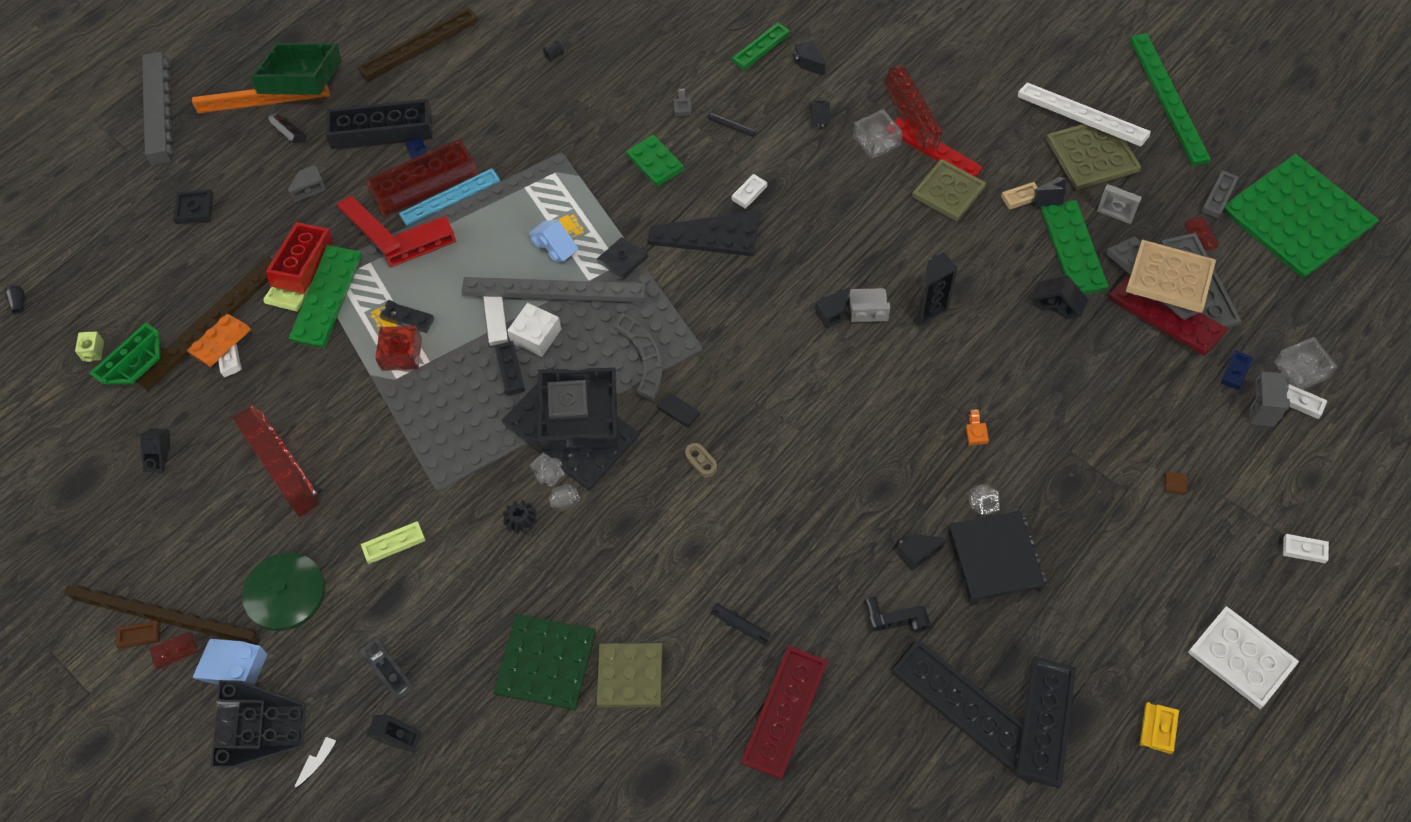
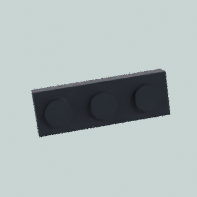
M510 341L495 345L506 395L524 392L525 387L514 342Z

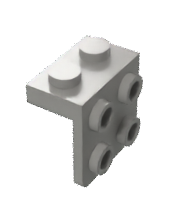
M883 288L851 289V322L888 321L890 303H887L886 290Z

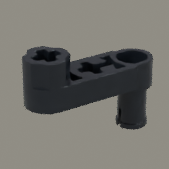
M870 597L864 600L869 614V625L873 632L909 624L912 625L914 632H923L931 628L925 606H916L882 614L877 597Z

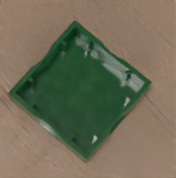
M275 43L267 53L265 60L259 64L251 75L256 93L320 95L342 62L337 43Z

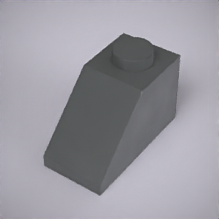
M316 165L300 170L288 188L294 203L326 191Z

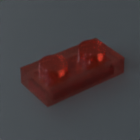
M1203 216L1186 221L1185 226L1190 234H1197L1205 251L1218 248L1219 243Z
M191 632L149 648L154 666L157 669L198 652Z

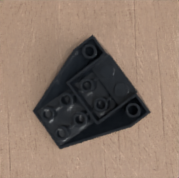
M219 680L210 769H234L303 748L306 704L244 681Z

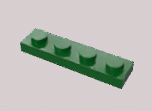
M779 22L732 57V62L742 70H746L790 35V30Z

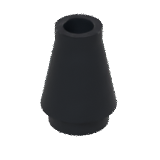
M10 286L5 292L11 313L13 314L23 312L25 292L20 286Z

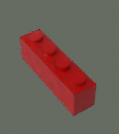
M444 216L395 235L394 237L401 246L386 255L384 254L391 268L455 243L456 238L447 217Z

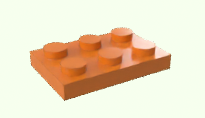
M226 314L211 329L207 330L198 341L194 342L187 352L190 356L211 367L251 329L247 324Z

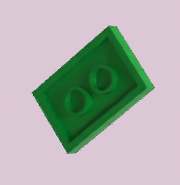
M654 135L626 151V156L656 187L684 171L682 163Z

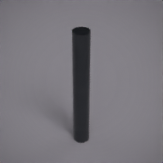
M710 113L708 118L752 137H755L757 132L754 129Z

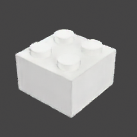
M527 303L507 331L510 341H513L515 345L542 357L561 331L559 317Z

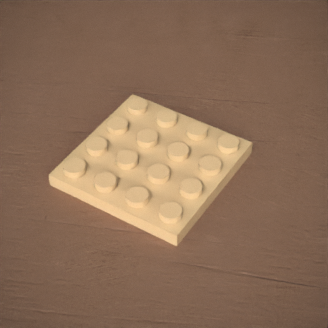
M1142 240L1126 292L1202 313L1216 260Z

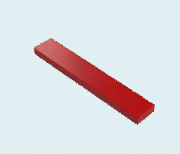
M353 196L337 203L338 208L385 255L401 246L399 241Z

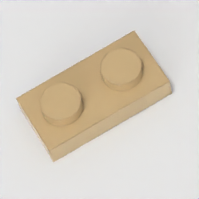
M1035 182L1002 192L1001 197L1010 210L1034 202L1035 189L1038 187Z

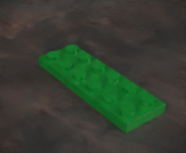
M1077 200L1063 202V205L1042 206L1041 212L1064 276H1069L1084 295L1107 291L1109 286Z
M330 245L326 246L288 338L291 342L325 349L361 260L362 254L360 251Z

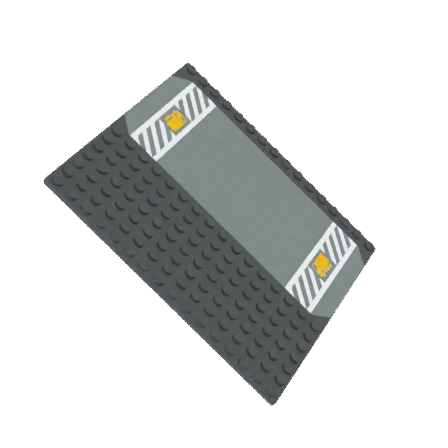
M558 153L392 234L395 236L446 216L454 232L455 243L391 268L383 252L374 243L358 250L361 252L362 257L337 317L436 491L445 489L528 444L503 425L501 420L538 383L539 369H551L553 367L554 369L582 370L587 368L616 367L617 396L639 385L643 374V362L639 351L626 336L615 331L613 327L621 313L637 320L652 335L661 355L662 372L702 351L699 341L642 263L624 279L598 263L597 258L623 236L563 153ZM559 220L579 249L564 262H556L549 257V251L546 248H538L531 242V237L528 233L543 221ZM464 277L645 283L646 285L644 302L502 297L507 330L527 303L559 317L561 331L542 357L515 345L525 391L508 396L506 395L495 345L490 346L484 298L483 296H462L461 290ZM387 300L432 314L434 320L428 332H420L382 320L379 315L382 310H385Z

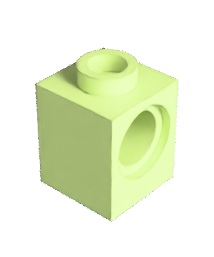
M98 332L78 333L75 352L82 361L101 360L104 340Z

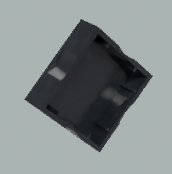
M616 367L587 368L582 370H538V397L540 402L538 445L540 450L618 447ZM586 380L588 417L549 420L547 382Z

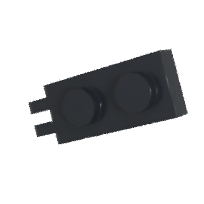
M276 113L268 114L270 123L277 128L278 132L284 134L290 142L306 141L307 136L287 118Z

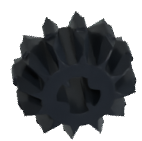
M521 500L520 504L514 501L513 506L507 505L508 511L503 512V522L510 532L514 530L518 535L520 530H522L526 534V528L533 529L532 523H536L537 513L530 502L525 504V501Z

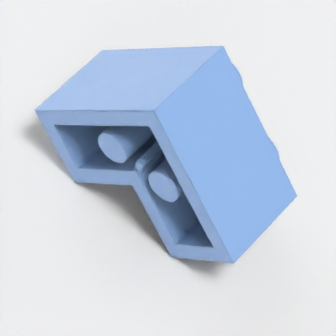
M559 220L543 221L528 233L531 237V242L538 248H546L549 251V257L556 262H564L579 249Z

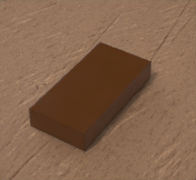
M157 620L117 627L116 647L122 649L160 642L161 623Z

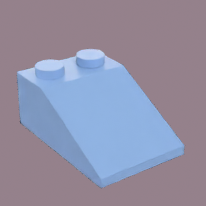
M209 639L193 678L218 685L219 680H238L255 685L268 654L258 645L242 641Z

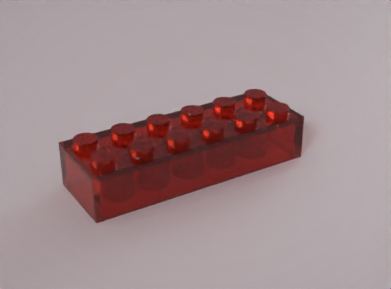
M457 139L365 179V182L374 202L384 217L478 175L475 162L462 140Z
M251 405L232 417L298 517L318 506L319 503L316 497L319 495L260 409L256 411L254 406Z

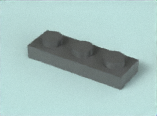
M1222 170L1202 212L1219 219L1239 177Z

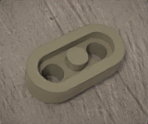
M698 443L688 445L685 455L687 461L702 477L708 478L715 475L717 463L702 445ZM709 467L710 470L706 471L704 468Z

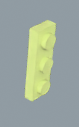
M417 521L365 542L361 546L368 564H371L426 540Z

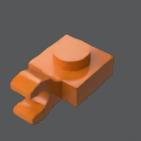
M970 410V424L965 427L968 445L988 444L989 438L986 423H980L979 410Z

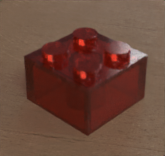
M417 326L379 328L375 359L382 371L419 369L422 336Z

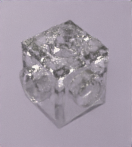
M542 453L530 465L537 481L541 484L546 483L550 487L565 474L561 469V462L556 457L551 458L545 453Z
M980 484L976 488L970 489V506L980 515L1000 511V497L997 490L987 484Z

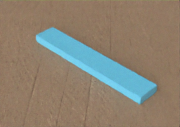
M491 168L400 212V217L406 227L500 182V179Z

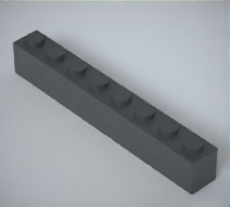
M162 52L142 55L145 156L151 165L172 162L171 155L174 154L171 145L173 136L170 131L173 128L170 116H172L170 108L172 101L169 92H171L169 84L171 76L168 70L170 62Z

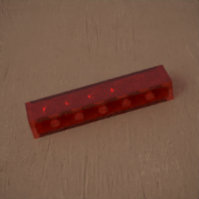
M905 66L890 67L885 85L922 150L938 148L943 131Z

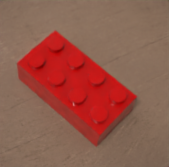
M296 222L266 270L270 287L305 293L314 278L326 246L333 245L330 229Z

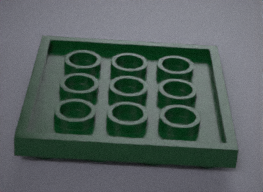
M515 614L493 691L494 695L576 711L596 629Z

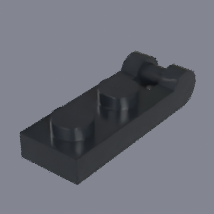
M387 300L385 310H382L379 315L382 320L424 333L428 332L434 320L432 314L396 304L391 300Z

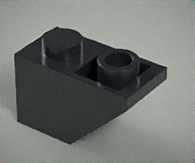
M849 287L843 290L840 289L834 294L822 297L816 301L815 312L826 328L843 320L850 299Z
M150 428L140 435L143 472L162 473L164 472L171 448L169 429Z

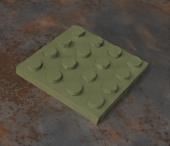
M1086 124L1050 133L1046 136L1048 144L1075 190L1137 173L1141 170V165L1124 139Z

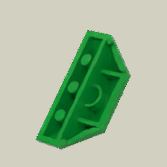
M147 322L144 323L89 374L101 384H133L160 359V335L158 330Z

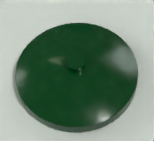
M288 552L273 555L260 562L248 575L242 591L244 609L248 616L264 629L287 631L297 628L310 620L320 608L325 596V579L316 563L302 554Z

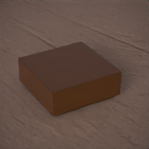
M1166 472L1165 493L1185 495L1187 493V474Z

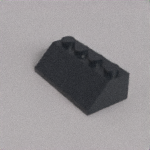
M944 252L934 255L928 260L916 323L918 327L949 309L957 266Z

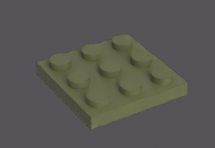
M941 159L915 189L912 197L957 222L983 191L986 183Z
M662 643L599 644L597 707H661Z

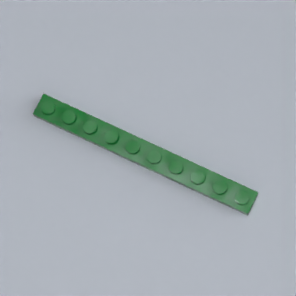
M1148 34L1131 36L1130 42L1192 167L1208 164L1211 158Z

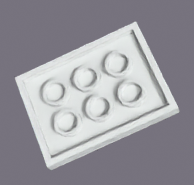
M1227 606L1188 651L1191 656L1259 709L1267 703L1299 662Z

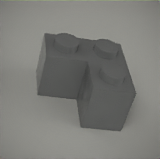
M1261 371L1255 381L1256 399L1250 407L1251 424L1275 427L1278 421L1282 420L1285 411L1290 407V399H1287L1289 383L1286 382V374Z

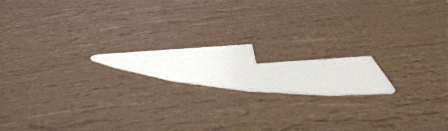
M326 737L317 757L309 755L295 787L303 783L322 764L336 740Z

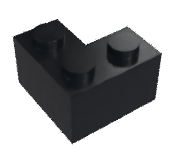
M1069 276L1038 281L1031 297L1040 310L1056 307L1066 319L1081 317L1088 298Z

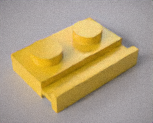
M1147 702L1144 709L1139 746H1147L1150 749L1172 754L1175 746L1179 710Z

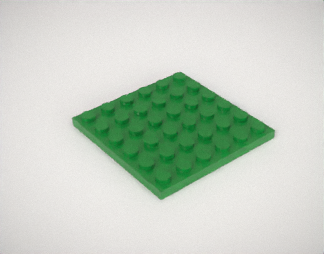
M1294 154L1227 202L1222 211L1302 279L1306 278L1358 239L1379 221V219L1297 154Z

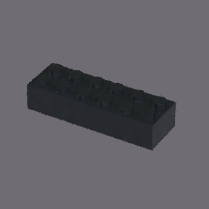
M421 99L327 109L326 137L330 147L333 149L433 138L432 110L429 100Z

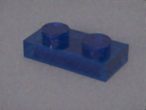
M422 137L405 142L416 171L433 166Z
M1235 350L1220 383L1239 390L1254 357Z

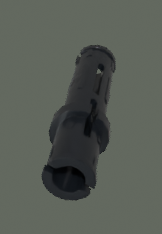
M718 602L714 605L711 615L718 617L726 622L727 626L735 627L763 645L767 643L771 633L737 615L738 612L730 611Z

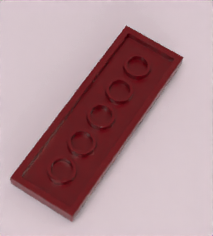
M1130 274L1109 295V300L1204 357L1228 330L1225 326L1202 313H1197L1183 320L1161 301L1126 292Z
M791 646L787 647L741 760L742 765L782 781L827 666V660Z

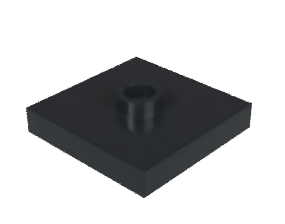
M212 190L177 192L174 211L175 224L211 221Z
M621 237L597 258V261L624 279L648 258V254Z

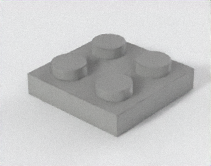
M1107 184L1097 211L1131 224L1142 197Z

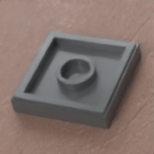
M586 380L547 382L549 420L588 417Z

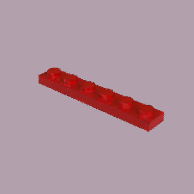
M899 117L888 127L887 132L937 162L943 159L974 177H977L982 172L983 167Z

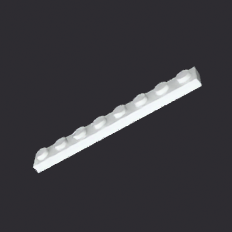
M1026 83L1018 92V97L1133 144L1142 146L1150 137L1151 131L1030 83Z

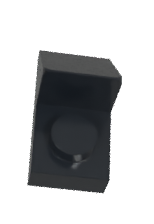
M1059 177L1036 188L1035 206L1063 205V196L1066 195V179Z

